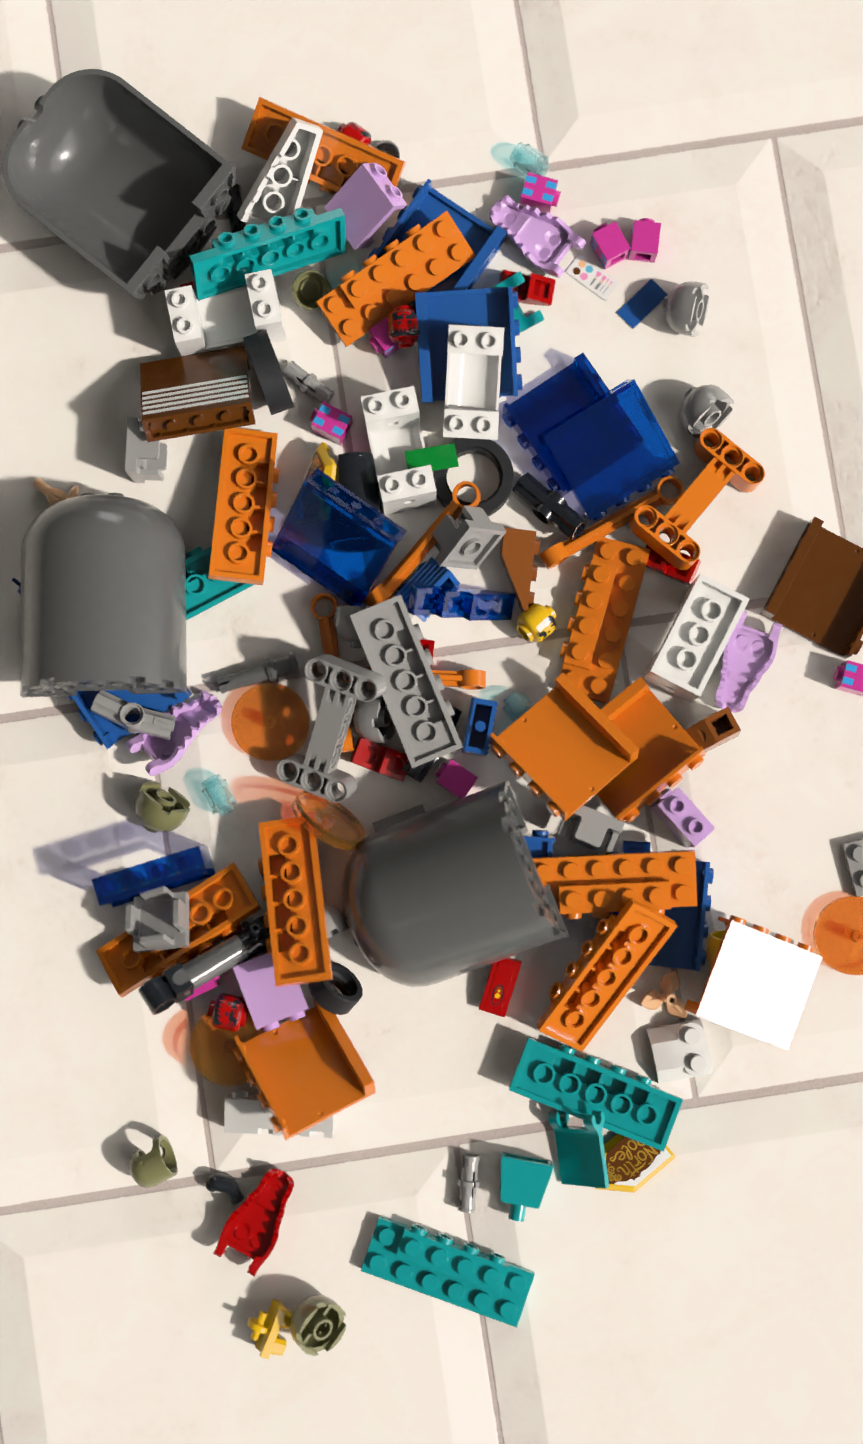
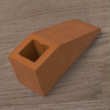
M505 528L507 532L503 536L500 559L521 612L528 611V607L534 604L535 592H530L531 581L536 582L538 566L533 565L534 555H539L541 539H536L537 531Z
M726 707L702 719L685 731L706 753L738 737L741 729L729 707Z

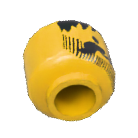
M534 603L528 607V611H524L518 616L516 628L518 633L527 642L540 643L556 629L555 618L557 616L549 605L543 606L539 603Z

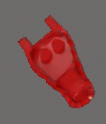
M276 1168L268 1170L257 1188L248 1195L245 1201L226 1221L213 1254L221 1258L228 1245L253 1260L248 1267L247 1273L255 1277L259 1268L270 1256L277 1243L286 1203L294 1188L293 1178L286 1172Z

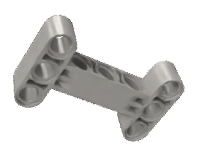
M322 654L307 661L304 668L305 675L310 681L325 687L306 756L292 754L281 760L276 767V773L278 778L284 783L331 802L339 803L353 795L357 790L356 779L349 773L337 769L356 701L370 702L382 696L387 689V683L385 678L379 673L335 656ZM318 662L324 666V674L318 670ZM343 672L349 676V684L343 680ZM367 681L373 684L374 693L367 689ZM290 763L295 767L296 773L291 771ZM313 773L319 776L320 783L315 781ZM338 783L344 787V793L338 789Z

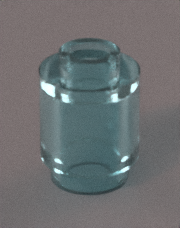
M520 142L511 153L510 161L513 162V166L525 175L530 172L545 176L550 168L548 164L549 158L529 143L524 144Z
M515 691L503 700L506 705L502 709L514 723L534 705L524 692L518 695Z
M220 774L212 776L201 783L203 788L201 792L213 814L219 813L220 816H225L235 810L233 805L237 803V800L226 779H222Z

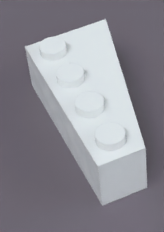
M236 1090L232 1091V1095H228L225 1098L224 1133L262 1134L263 1129H268V1134L283 1136L281 1132L275 1133L269 1121L272 1115L268 1108L262 1109L256 1095H248V1091ZM336 1114L299 1133V1137H311L318 1134V1132H323V1138H333L336 1132Z

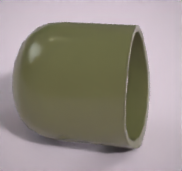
M164 1135L153 1139V1146L149 1153L146 1154L143 1150L139 1149L130 1158L129 1170L131 1176L143 1188L157 1186L178 1173L177 1161L172 1145ZM160 1144L165 1149V1155L163 1158L160 1151Z

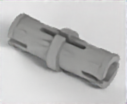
M293 360L287 364L283 371V375L300 386V390L303 393L308 392L321 403L323 401L329 403L335 394L333 390H330L318 381L315 374H309Z
M462 1154L461 1178L458 1179V1186H460L458 1211L463 1213L475 1212L476 1190L479 1188L480 1183L477 1180L480 1156L476 1154Z

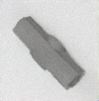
M100 691L96 695L91 707L92 713L122 726L129 733H143L170 740L174 731L176 716L142 708L137 703H129L106 691ZM130 714H138L140 716L139 720L134 723L126 721V718Z

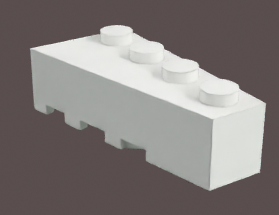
M294 117L291 118L237 213L240 221L260 225L269 222L273 216L285 217L292 215L296 209L300 208L323 130L318 125Z

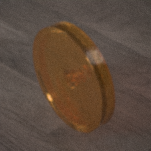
M265 683L252 687L239 698L232 712L231 727L236 742L247 754L263 761H279L296 753L302 747L309 733L310 717L304 701L295 691L281 684Z
M301 791L293 801L292 810L298 821L310 833L325 843L343 850H355L365 839V830L360 821L340 803L331 802L306 791Z
M844 896L831 901L819 913L813 930L815 948L819 956L822 957V960L830 968L848 975H863V897Z
M248 1012L245 1027H240L236 1032L213 1027L212 1017L207 1016L206 1013L195 1025L190 1038V1054L195 1068L206 1080L219 1086L233 1087L247 1083L248 1080L244 1073L247 1071L244 1062L242 1064L238 1063L232 1050L236 1048L234 1037L238 1036L241 1043H244L264 1033V1029L256 1030L250 1012Z

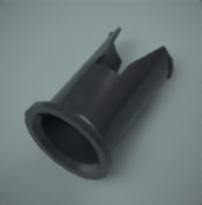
M366 452L339 454L336 464L332 503L334 536L328 540V548L342 552H362L387 546L389 544V537L384 535L381 530L379 486L373 454Z

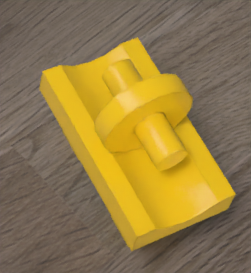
M273 1299L268 1312L260 1311L258 1318L250 1317L247 1322V1326L253 1330L250 1338L256 1341L254 1347L260 1351L259 1356L261 1358L268 1359L270 1354L283 1355L287 1346L285 1337L279 1336L278 1333L280 1328L290 1330V1318L293 1312L284 1308L279 1300Z

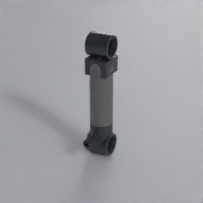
M264 915L251 922L246 929L183 965L178 963L164 971L162 976L154 977L144 983L138 992L153 1015L162 1013L174 1003L177 1004L193 995L194 990L253 955L259 952H266V940L270 939V930L265 927Z

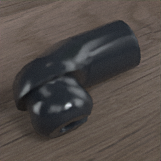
M215 1173L206 1179L205 1186L210 1192L227 1193L232 1205L245 1199L236 1180L231 1175Z

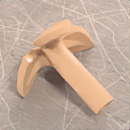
M37 478L33 482V486L46 496L50 505L64 499L77 497L79 493V486L77 485L73 486L66 496L65 491L49 486L41 478Z
M672 971L664 975L660 981L663 993L661 994L655 990L647 992L642 998L641 1005L649 1010H657L665 1002L668 1014L676 1018H686L687 1011L684 1010V1001L672 994L679 989L680 981L678 974Z

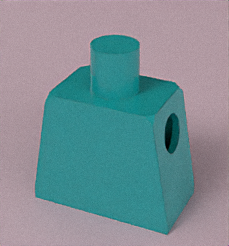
M507 1152L500 1153V1201L510 1204L509 1219L524 1222L527 1207L539 1209L553 1172L554 1165L552 1161Z

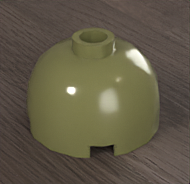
M145 782L142 784L134 803L135 813L143 827L150 832L157 833L169 832L181 826L190 811L188 809L190 806L189 801L172 788H169L168 793L160 789V783Z
M323 1295L309 1296L295 1307L291 1315L290 1331L292 1338L308 1355L317 1356L319 1355L317 1352L323 1349L328 1352L341 1340L346 1330V1324L344 1323L346 1313L329 1297Z

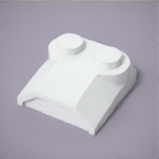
M700 1018L646 1029L652 1048L658 1084L691 1077H703L713 1073L707 1038Z

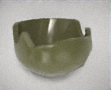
M305 270L298 274L291 288L292 297L296 304L307 311L319 310L320 308L316 301L332 291L327 277L317 270Z

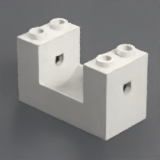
M268 269L245 274L247 288L228 291L200 301L196 298L191 285L165 290L174 341L181 356L245 346L246 348L243 337L263 330L267 331L271 344L287 341L272 270Z
M449 325L443 437L498 440V408L504 328Z
M414 386L361 396L363 417L371 454H373L384 516L436 505V487L431 465L408 469L405 451L425 448Z
M699 574L688 587L678 607L680 610L659 651L654 654L642 678L689 703L699 698L750 598Z

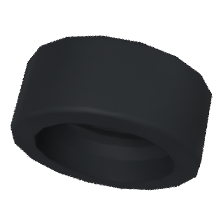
M331 962L333 979L310 982L308 987L312 997L322 1008L332 1014H348L361 999L363 989L355 974L347 967ZM330 983H332L333 985H335V986L341 991V993H339L338 991H336V990L330 985Z

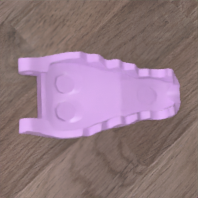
M505 195L497 200L490 210L489 219L496 226H500L507 231L506 235L516 244L530 263L540 271L553 277L560 278L564 273L563 268L558 264L570 248L573 247L581 250L586 244V241L574 233L559 217L553 216L549 212L542 213L536 207L522 206L513 201L509 195Z
M743 611L722 652L720 682L715 695L716 705L721 709L729 707L733 713L741 712L744 709L751 691L757 686L762 675L774 661L779 634L783 626L774 622L769 633L743 624L747 615L746 611Z
M202 690L200 697L192 700L189 704L182 702L178 707L171 706L169 713L161 712L176 716L175 727L170 740L140 733L126 743V748L131 753L144 750L152 760L145 766V770L150 776L158 775L173 767L182 758L205 725L221 713L222 705L215 695Z

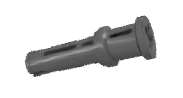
M290 652L289 656L276 660L269 658L263 665L217 677V682L221 685L219 686L220 692L224 694L225 692L268 679L276 682L283 676L290 674L297 676L300 675V669L294 652Z

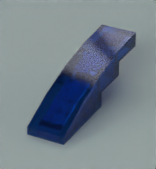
M411 586L407 611L412 615H437L441 618H465L469 621L511 620L516 594L460 587Z

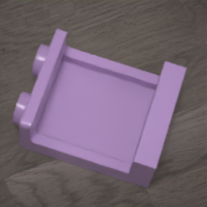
M364 163L325 205L324 209L326 211L342 209L345 214L346 239L353 249L368 248L375 241L372 235L395 210L403 209L407 203L402 198V192L388 179L387 172L381 165L377 163Z
M676 788L673 791L669 789L649 807L684 847H696L715 829L711 822L680 788Z
M267 953L233 967L256 1030L263 1028L266 1033L280 1027L278 1021L289 1017L290 1022L306 1016L304 1011L310 1008L305 1000L300 984L284 987L275 986L272 955L269 956Z

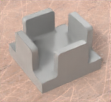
M127 417L126 473L134 483H145V480L163 481L164 475L161 471L167 469L168 446L165 443H160V440L147 442L142 421L138 417Z
M464 506L461 511L468 520H464L458 526L452 516L446 515L433 531V536L437 540L435 546L439 551L435 560L439 566L477 570L507 531L502 524L493 523L482 508Z
M583 805L566 821L563 820L558 834L564 836L571 819L574 818L576 823L570 836L571 841L594 849L601 846L605 834L608 832L610 836L603 853L611 854L625 822Z
M165 886L140 889L141 897H134V906L132 904L126 905L125 930L133 936V950L136 953L189 947V894L186 891L171 892Z

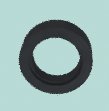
M263 330L243 337L271 415L293 408L294 405L267 331Z
M459 438L449 444H455L457 458L466 454H480L490 459L496 466L499 473V485L489 498L480 501L476 506L482 508L487 516L493 515L502 508L511 493L514 474L509 456L499 444L490 439ZM449 468L433 471L436 496L444 508L453 500L452 491L447 483ZM457 497V500L460 502L459 504L467 506L473 503L463 501ZM463 513L459 516L460 518L467 519Z

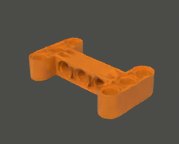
M715 428L703 430L693 447L694 453L707 466L668 513L663 516L652 506L643 505L637 508L629 521V527L633 534L679 570L689 569L697 561L701 551L699 545L686 532L729 482L739 491L749 493L754 491L765 477V470L760 463ZM703 440L710 441L713 447H707ZM724 457L731 458L734 464L727 463ZM745 473L752 475L754 481L748 480ZM638 517H645L649 525L641 524ZM659 534H666L669 537L670 542L662 541L659 537ZM680 550L687 551L691 559L683 558Z

